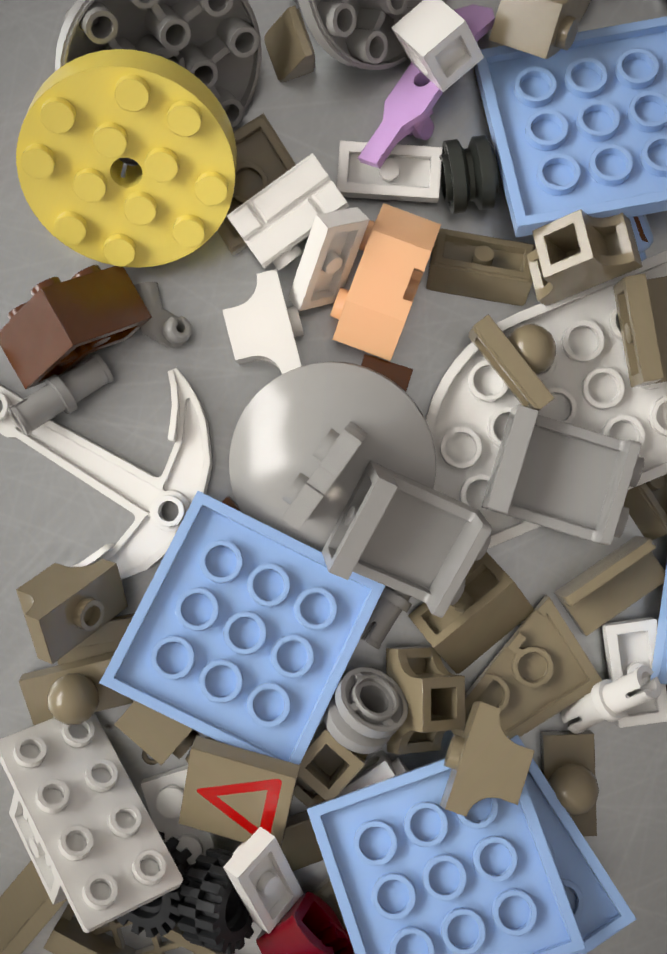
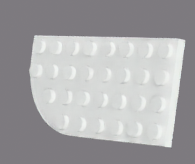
M667 251L641 261L643 267L551 305L537 304L496 323L506 337L514 329L525 324H535L544 327L552 334L556 343L554 362L547 371L537 376L555 399L539 410L538 415L619 440H633L642 443L639 456L644 457L645 461L640 480L636 486L667 474V382L631 388L613 286L626 276L646 273L647 279L667 276ZM471 342L454 360L440 381L432 397L425 419L432 434L436 454V476L433 489L480 510L492 527L490 533L491 540L488 547L490 548L541 526L481 507L511 409L521 405V403L474 343Z

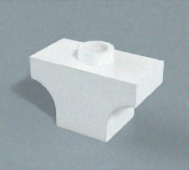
M277 269L256 274L257 286L254 294L247 302L222 311L235 361L239 365L254 361H266L275 365L284 374L302 366L295 337L303 336L304 332L298 309L295 306L286 307Z

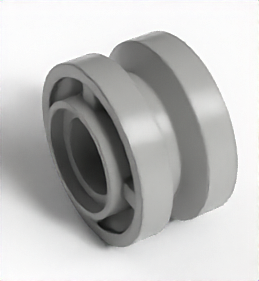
M361 667L349 671L338 684L323 718L329 733L340 745L356 753L370 754L382 749L392 735L402 726L407 718L408 705L401 688L392 678L379 670Z

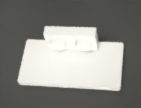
M95 713L87 721L79 725H65L52 718L0 739V762L14 788L9 814L52 904L55 905L68 899L85 933H89L180 887L183 877Z

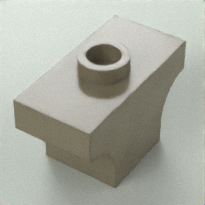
M582 209L533 230L536 249L526 254L537 301L545 306L643 267L631 221L623 213L611 217L596 218L587 215Z
M105 559L83 567H67L54 563L16 589L37 657L50 664H54L128 607L117 563Z
M432 646L386 648V675L392 678L401 688L408 705L407 718L387 742V752L399 755L441 750V741L446 731L465 729V676L450 673L445 668L441 656Z
M481 701L473 702L463 736L453 735L444 761V766L451 768L440 806L444 809L466 817L471 807L485 798H499L518 805L535 751L512 742L505 735L500 724V708Z
M323 721L316 729L300 763L301 766L294 796L306 807L336 798L364 767L368 754L356 753L340 745L331 736Z

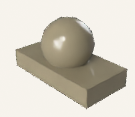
M489 314L472 327L468 337L522 406L539 411L555 399L537 376L547 371L553 364L556 356V343L549 331L535 324H525L514 329L506 337Z
M115 652L22 674L19 684L33 725L52 718L65 725H79L87 721L95 712L133 703V699L99 683Z
M586 730L580 734H574L571 731L540 732L541 772L583 837L597 836L596 802L599 787L595 777L594 733L591 730Z

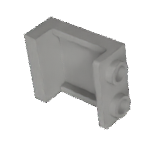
M522 405L512 408L481 507L598 544L611 545L614 537H621L627 524L629 508L623 505L629 486L635 487L638 484L644 468V457L639 456L642 443L633 440H619L538 415V410Z
M369 461L328 538L322 554L329 573L348 580L352 572H355L423 601L427 604L431 614L442 618L448 607L456 604L462 596L465 588V577L474 561L480 560L485 555L490 544L492 527L480 510Z

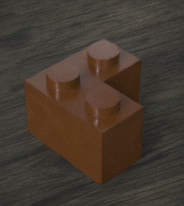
M92 265L76 273L70 280L61 282L59 277H52L34 286L30 291L33 297L28 302L17 306L8 313L7 316L10 321L0 330V346L25 389L44 383L45 379L53 374L60 377L71 370L89 353L127 340L147 323L152 316L123 266H113L101 270L99 265Z

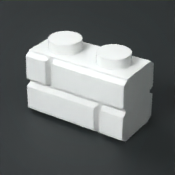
M311 153L229 213L227 217L262 267L265 269L273 263L277 270L280 271L303 254L298 244L309 237L317 214L348 209L349 205L315 155Z

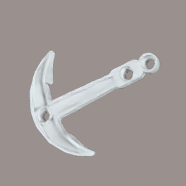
M178 368L168 371L172 401L168 441L175 442L160 477L146 472L53 420L47 421L33 430L30 435L26 436L15 424L8 411V407L14 406L24 398L0 384V400L3 404L2 411L0 412V434L26 443L132 512L135 516L134 523L116 545L114 543L105 544L98 551L72 567H83L105 559L117 563L121 581L151 569L163 559L197 491L207 494L213 465L208 421L201 402L192 386ZM168 501L174 502L179 509L178 516L173 521L165 520L161 513L163 505Z

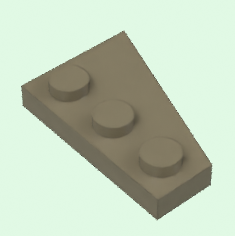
M544 596L465 693V727L473 702L481 701L501 709L500 724L503 732L509 739L515 735L521 737L591 692L595 684L602 681L549 596ZM465 729L451 731L453 734L462 737Z

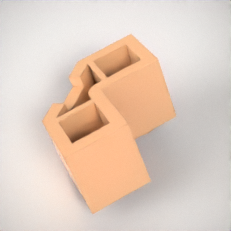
M383 203L376 221L369 220L359 250L364 252L349 290L340 287L330 317L339 319L332 340L391 361L441 224Z

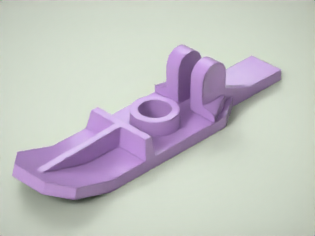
M472 4L454 10L466 21L476 42L493 27L495 20L493 8ZM412 62L385 100L383 121L358 156L361 163L380 169L395 145L407 135H414L422 140H428L432 136L434 124L430 115L434 113L432 108L443 92L415 67Z

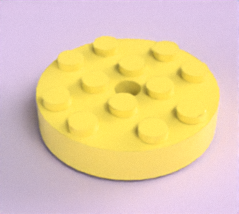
M111 49L75 58L56 70L42 84L35 94L21 126L16 148V166L21 189L27 203L41 224L60 242L81 255L98 262L119 267L142 268L167 264L191 254L206 243L219 229L228 213L234 194L237 149L232 126L225 110L211 90L199 78L177 63L155 54L131 49ZM119 158L133 159L139 164L135 166L127 165L121 177L124 163Z

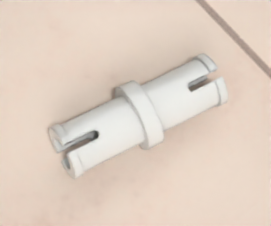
M640 666L633 672L615 681L605 679L595 684L590 693L562 710V721L565 724L579 717V721L569 725L567 728L574 734H580L605 720L608 722L618 721L627 715L629 709L659 697L661 694L660 681L658 677H655L645 683L642 682V679L654 673L647 666Z

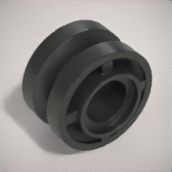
M486 135L471 137L468 148L463 149L458 139L443 141L442 155L439 156L440 160L442 159L440 181L445 202H448L451 214L466 212L469 201H474L479 210L494 208L498 193V169L493 148L490 147L488 137Z

